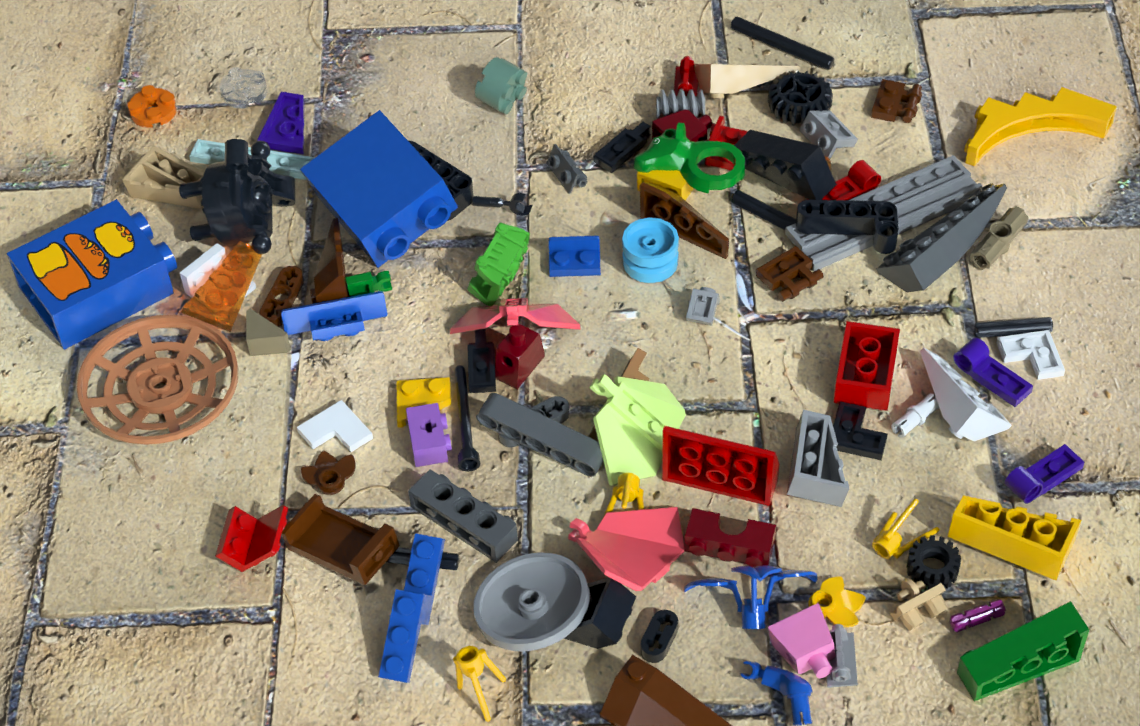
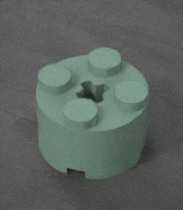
M495 57L482 71L485 77L482 82H477L475 88L476 98L496 110L508 114L512 109L513 102L516 99L521 100L526 94L527 88L524 87L528 73L501 57Z

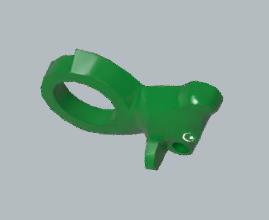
M678 122L676 130L666 129L662 135L655 137L646 151L635 156L633 164L635 170L643 173L653 170H678L691 187L709 194V190H723L733 187L740 180L742 181L745 176V157L741 150L726 142L690 141L686 137L685 123ZM721 156L730 160L734 168L723 175H710L701 171L697 164L706 157Z

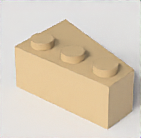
M154 145L122 179L130 196L133 198L196 209L203 208L201 206L202 195L182 199L179 193V186L181 183L201 180L204 172Z

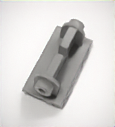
M835 624L832 626L830 634L834 642L836 656L829 660L833 669L827 676V687L857 686L854 632L847 633L843 625Z

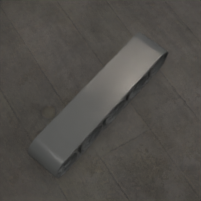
M490 393L476 416L483 426L584 475L595 476L603 463L598 441L500 394Z

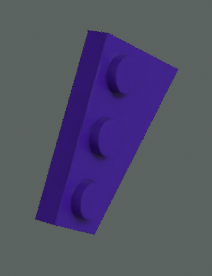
M281 91L257 141L267 142L272 150L304 155V95Z

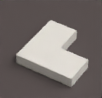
M1049 330L997 337L996 344L1004 363L1030 359L1037 380L1064 376L1065 369Z
M342 400L297 427L300 436L312 449L336 436L352 452L373 439L372 432Z

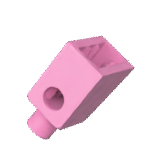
M818 603L768 626L771 644L796 673L802 674L812 669L817 678H824L832 672L833 668L829 660L836 656L834 642Z

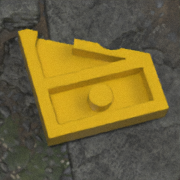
M450 377L397 381L398 428L406 426V421H408L406 408L438 403L439 410L450 406Z

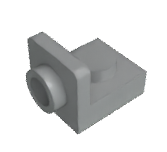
M701 287L700 290L693 288L686 320L712 326L717 305L720 303L719 294L715 293L714 289L708 287Z

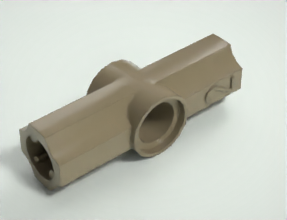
M1017 206L1009 208L999 221L993 222L990 225L989 233L970 255V260L974 263L975 267L981 270L989 269L1000 255L1008 252L1010 243L1028 223L1029 217L1025 214L1024 209Z

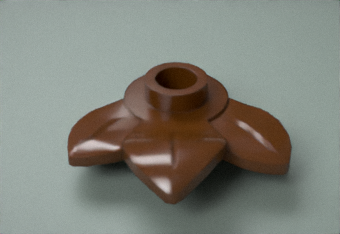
M322 451L316 459L315 466L301 467L302 478L306 483L318 486L319 491L323 494H337L344 488L345 480L354 474L356 468L355 458L351 454L338 461L328 452Z

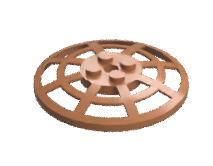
M181 315L150 316L124 324L113 330L89 351L78 373V400L87 419L102 433L127 443L144 445L162 444L192 435L215 420L228 406L235 393L239 368L235 351L229 340L212 325L196 318ZM180 328L190 330L184 343L170 341L152 343L148 330ZM138 334L142 347L129 352L116 364L103 357L117 343ZM200 334L214 341L224 351L226 357L212 364L203 352L194 347ZM157 351H179L175 359L157 358L155 354ZM145 355L146 362L139 365L133 372L125 369L132 361ZM190 355L197 359L204 368L190 374L185 362ZM97 365L109 372L104 385V397L88 398V382L94 367ZM230 366L231 384L223 399L212 398L216 387L215 373ZM117 377L128 381V393L113 396V387ZM208 377L205 395L193 394V383ZM158 383H166L163 388H154ZM132 402L139 410L131 418H128L120 412L116 405ZM185 402L197 405L189 413L176 418L174 410L181 407ZM107 406L113 416L124 423V425L117 431L104 426L94 416L91 408ZM205 407L215 408L200 421L180 430V424L194 418ZM149 413L164 414L166 420L164 423H142ZM135 428L141 430L169 429L170 432L158 436L128 435Z

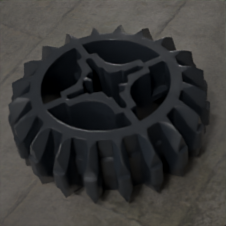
M797 70L796 73L788 71L787 75L780 74L778 79H774L768 91V103L771 113L776 115V119L782 118L784 123L790 121L792 125L795 123L802 125L809 111H828L832 107L833 93L830 84L825 82L824 77L818 78L817 73L809 74L808 70L805 73H800Z

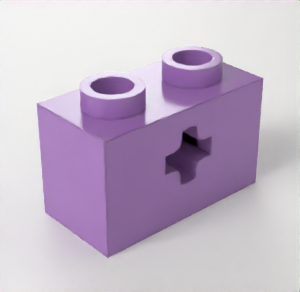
M438 403L406 408L415 467L448 462L447 451L452 450L450 435H444L443 430L448 429L445 413H440Z

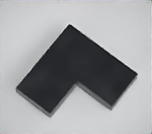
M840 401L833 424L838 443L837 451L882 461L888 434L862 428L866 407Z

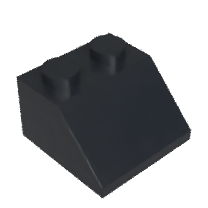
M608 577L587 583L590 591L587 612L581 623L563 639L596 649L615 645L621 639L622 630L626 620L632 613V606L636 596L623 584Z

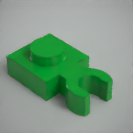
M389 271L379 272L376 276H372L371 272L345 277L349 297L373 293L378 290L383 292L392 290Z

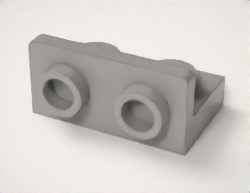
M830 110L809 111L800 128V132L812 144L821 147L825 158H831L836 148L854 147L858 140Z

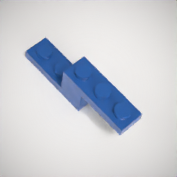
M415 533L404 591L395 590L379 678L410 683L421 624L429 625L445 543L443 538Z

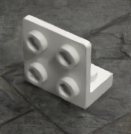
M218 243L180 272L185 293L218 317L223 316L256 289V284L228 265L225 249Z

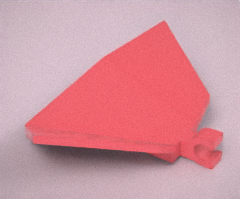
M528 298L502 299L500 305L473 306L450 328V334L484 329L501 317H507V325H518V316H524L543 327L581 329L580 324L559 304H528Z
M678 507L609 512L605 514L594 532L589 530L588 525L578 518H575L570 523V528H574V530L569 533L568 539L577 542L604 575L635 591H642L651 582L656 583L670 570V565L685 551Z

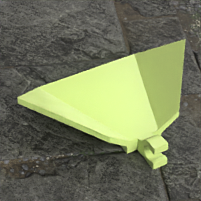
M605 374L600 379H594L589 388L596 394L608 398L603 407L593 417L609 486L617 485L618 477L623 473H633L639 479L654 477L663 460V428L668 426L679 429L686 415L684 408L667 386L662 383L619 376L614 378L613 383Z

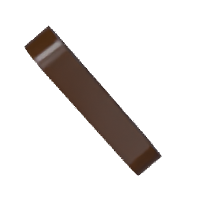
M287 266L280 271L259 311L261 316L278 327L283 324L281 310L292 307L304 284L300 268ZM280 294L288 295L285 300L275 299Z

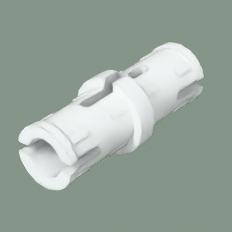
M929 393L917 405H911L907 408L906 414L892 423L891 428L893 432L897 434L901 430L902 432L898 434V437L903 438L917 425H923L926 422V418L936 409L940 408L936 397L931 401L935 395Z

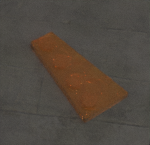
M239 241L222 261L218 269L214 270L209 276L206 283L184 305L181 313L231 332L262 254L256 253L251 245Z

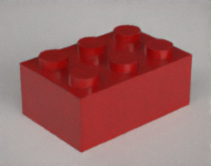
M850 321L846 322L836 379L834 403L839 404L841 401L866 408L888 411L900 329Z

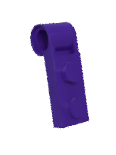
M972 338L954 354L955 364L975 381L1012 406L1016 407L1032 393L1033 385L990 357L989 348L985 342L979 338Z
M1064 444L1027 469L1023 466L1015 468L1006 477L1004 484L1027 504L1083 469L1085 462Z

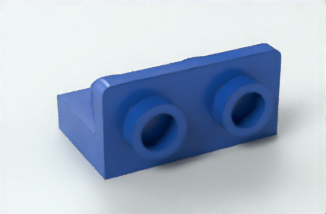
M599 236L550 237V277L601 275Z

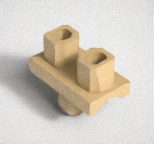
M906 578L901 581L902 591L896 595L900 601L906 598L909 601L898 606L897 610L891 612L890 615L894 621L901 619L906 628L911 631L925 622L918 608L924 606L931 618H935L948 609L941 596L946 590L942 583L920 594V591L925 588L923 581L914 583L910 578Z

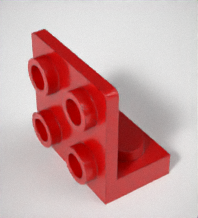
M282 505L259 519L236 506L229 509L215 557L244 572L265 559L276 555L281 546L279 541L282 530L287 523L288 507Z

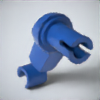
M744 662V664L751 665L753 669L751 675L740 673L744 679L756 680L762 678L761 684L780 691L784 696H787V699L791 700L793 726L802 725L801 712L803 713L804 724H813L809 705V696H811L813 690L808 681L785 669L768 665L764 670L758 662Z

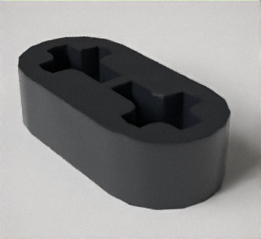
M671 610L656 612L641 639V656L647 662L658 663L662 661L677 635L678 617ZM666 621L670 622V625H667L664 631L661 632L660 624H664ZM656 640L659 641V649L655 648L654 651H649V647H653Z

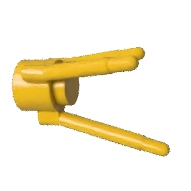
M623 473L618 477V484L613 487L612 496L605 514L613 511L618 497L622 501L621 507L623 509L627 507L628 502L637 499L638 510H644V490L639 488L640 479L637 475Z
M917 498L913 499L895 523L894 520L897 517V513L893 512L879 535L873 540L872 547L881 557L889 559L893 555L898 559L905 551L913 547V543L916 540L920 543L921 537L925 536L928 539L930 535L940 531L939 527H935L901 546L902 537L897 530L918 504L919 500Z
M466 646L453 657L456 666L457 688H463V674L471 678L484 719L489 722L491 718L477 677L482 673L485 663L501 682H505L506 678L488 658L485 649L478 650L475 646Z

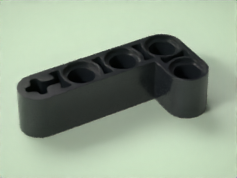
M409 141L444 180L458 206L450 214L448 220L455 218L473 202L474 193L471 177L416 142Z
M803 200L797 206L796 228L805 234L873 235L874 249L881 254H890L895 251L899 230L898 210L895 204L888 201Z

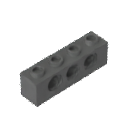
M430 469L408 490L411 508L496 563L518 541L517 524L512 518L496 512L489 503L479 501L467 489L457 487L443 474H437Z

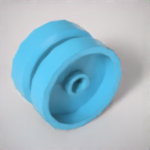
M643 218L631 223L624 230L622 237V261L626 273L631 278L645 283L662 282L671 277L677 270L679 262V237L677 230L669 222L658 218Z

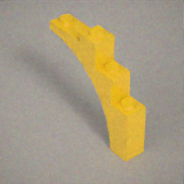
M1061 87L1057 95H1052L1050 101L1025 92L1020 101L1016 100L1013 106L988 97L984 105H979L976 110L975 119H977V125L973 139L969 138L964 148V152L967 153L965 163L975 166L983 155L996 145L1027 133L1071 131L1104 139L1113 124L1117 106Z

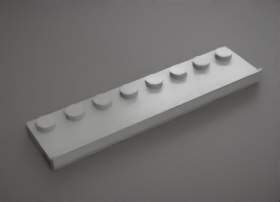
M953 155L851 200L888 201L895 204L898 210L899 235L955 210L964 204L965 201L977 195L983 186L980 183L977 184L970 177L971 173ZM796 223L786 227L785 235L812 260V269L814 271L873 246V235L805 234L796 228Z

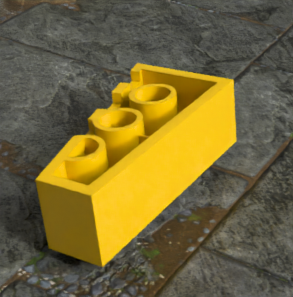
M963 495L953 513L947 537L1057 581L1074 545L1082 520L1071 518L1070 521L1057 519L1056 514L1046 512L1044 516L1027 513V508L1017 506L1013 509L1002 508L1001 503Z

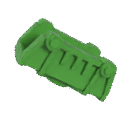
M499 223L490 245L484 255L479 256L475 263L474 269L477 271V276L472 277L467 288L468 291L484 304L493 306L499 296H502L506 286L514 279L523 261L522 256L526 254L529 248L530 233L518 227Z

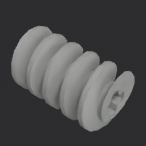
M661 89L656 97V119H659L661 113L665 117L670 115V113H676L685 109L689 110L697 118L699 113L702 116L705 115V96L702 89H699L697 96L694 95L692 89L688 91L687 96H685L683 89L679 90L677 96L673 89H670L668 96Z

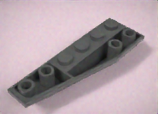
M991 183L982 187L977 195L965 201L964 204L915 238L900 244V249L887 255L883 259L884 263L876 268V270L905 292L925 290L951 268L977 240L995 213L1007 186L1005 184L994 186Z

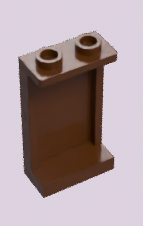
M314 494L303 505L301 510L286 524L281 533L288 550L363 585H366L400 546L392 526L384 523L379 530L325 506L321 496L318 494Z

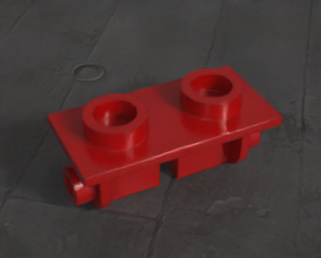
M685 56L680 61V66L675 68L674 93L676 96L680 89H683L685 96H687L690 89L697 96L698 80L694 71V60L690 56Z

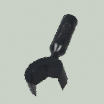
M524 193L514 194L511 201H504L497 197H473L474 206L497 208L503 205L509 206L513 213L521 216L528 215L533 206H525L520 203L524 200Z

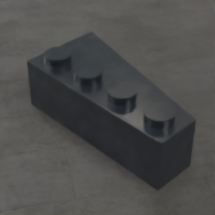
M749 130L734 145L741 150L745 157L746 170L809 200H822L836 186L821 147L818 145L754 130Z

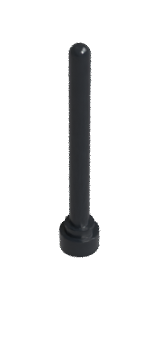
M458 365L455 368L462 441V449L458 454V467L462 471L469 472L475 471L480 467V456L476 449L473 448L466 371L464 366Z

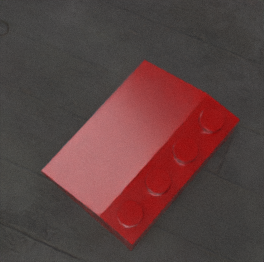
M664 426L663 481L770 506L778 483L780 465L774 451Z

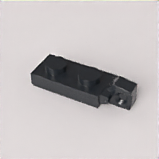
M642 122L633 130L625 128L594 154V163L613 173L644 147L647 139L651 136L650 125Z
M485 328L475 330V343L467 345L469 393L496 392L494 343L486 342Z

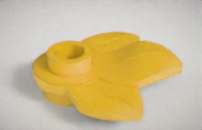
M841 576L832 577L823 581L820 590L810 596L808 608L817 603L825 604L827 607L820 606L824 618H827L834 625L841 624L844 627H853L859 623L855 613L863 606L866 597L860 593L845 590L844 581Z

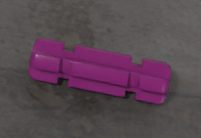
M996 599L989 602L988 606L983 604L964 611V614L957 613L952 615L949 623L954 632H960L965 630L966 626L971 628L990 621L991 617L996 619L1004 616L1006 608L1002 600Z

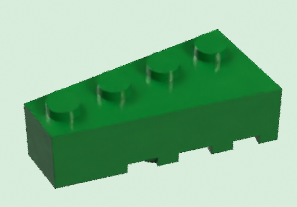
M1070 601L977 649L967 651L960 657L957 674L974 701L980 700L1079 662L1090 629Z

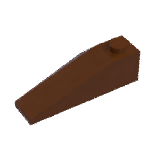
M647 182L640 184V219L651 217L667 221L677 230L679 238L724 259L728 257L729 238L681 196L657 184Z
M333 218L314 275L315 288L310 289L312 304L348 297L338 218Z
M634 655L629 658L615 677L600 712L602 719L615 726H732L659 669Z

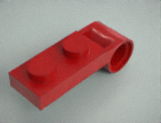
M859 160L851 166L848 176L836 181V186L822 200H851L876 189L881 182V176L864 160Z

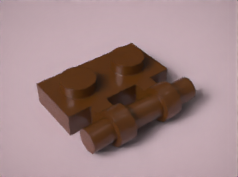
M882 79L872 108L871 118L895 122L896 116L903 117L902 120L905 123H910L917 114V103L922 98L921 85L914 84L912 89L907 91L905 90L906 83Z
M797 246L756 269V276L771 291L778 287L783 289L777 293L779 300L782 302L788 298L793 299L800 294L799 292L805 288L810 289L817 285V281L824 277L820 269L814 272L809 270L812 268V260ZM797 276L801 278L799 281L795 283L791 281Z

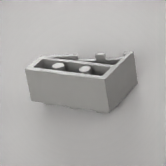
M808 410L802 411L795 432L787 495L842 507L849 491V484L844 478L842 470L844 466L842 459H839L838 443L830 415Z

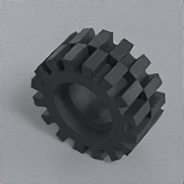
M930 535L929 541H927L925 536L921 537L920 543L916 540L913 543V547H910L906 567L907 574L911 576V580L914 583L923 581L928 586L927 590L940 583L948 589L951 587L952 582H956L961 564V555H958L959 549L957 547L953 548V542L950 540L944 543L945 538L941 536L939 541L935 540V535ZM926 558H936L941 560L945 566L940 569H932L924 565L923 560Z

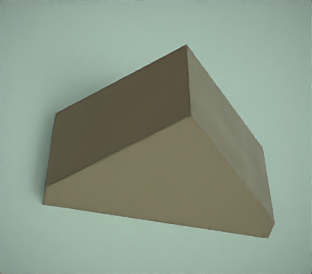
M251 308L246 311V341L250 356L288 353L291 350L287 332Z

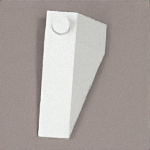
M924 347L921 349L920 353L942 416L949 423V430L952 434L960 439L966 437L972 441H977L1011 427L1009 421L991 403L987 404L978 397L980 393L961 380L962 376L942 357Z

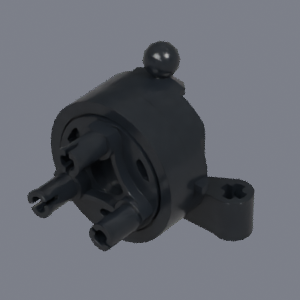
M242 139L227 140L225 142V161L210 164L206 168L201 180L180 184L179 193L182 199L202 195L201 206L204 207L202 211L205 213L208 223L190 227V236L194 241L215 237L226 246L252 242V249L256 253L265 254L269 252L272 246L270 237L273 233L272 203L280 207H288L295 204V178L275 174L269 170L271 164L267 161V157L270 155L271 150L267 142H254L250 150L252 155H249L247 141Z

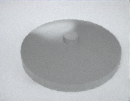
M553 553L526 554L503 563L486 577L475 596L474 616L482 634L494 645L511 651L538 650L559 642L581 623L589 606L590 591L584 573L572 560Z

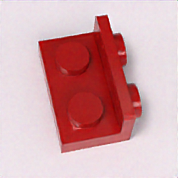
M719 116L717 123H713L711 126L709 140L706 139L705 141H720L735 145L748 131L724 126L725 116ZM721 156L705 158V165L727 170L734 168L733 163L727 158Z

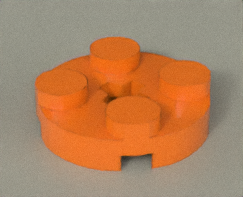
M153 85L144 86L127 104L132 121L141 127L147 128L153 127L152 124L159 122L161 125L168 123L174 118L177 111L174 94L165 89L155 88Z

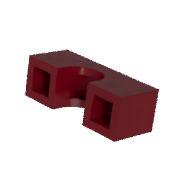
M692 508L685 533L684 552H689L696 556L704 555L719 558L725 562H739L752 567L769 566L775 543L776 524L748 519L747 526L742 533L729 535L720 529V513Z

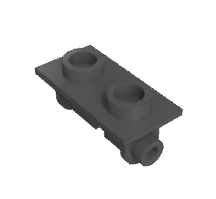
M554 144L546 164L566 191L571 194L574 187H584L587 185V176L580 168H576L577 164L571 158L568 151L560 150Z

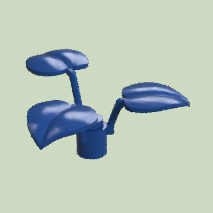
M765 565L731 568V572H740L751 576V598L744 599V604L742 603L736 586L737 581L724 578L699 579L688 583L684 587V592L696 586H721L728 588L734 594L737 612H742V629L766 628L765 612L768 611L774 583L784 578L798 576L805 577L816 583L817 573L807 570H782L779 567ZM767 576L770 579L762 604V598H757V580L761 582Z

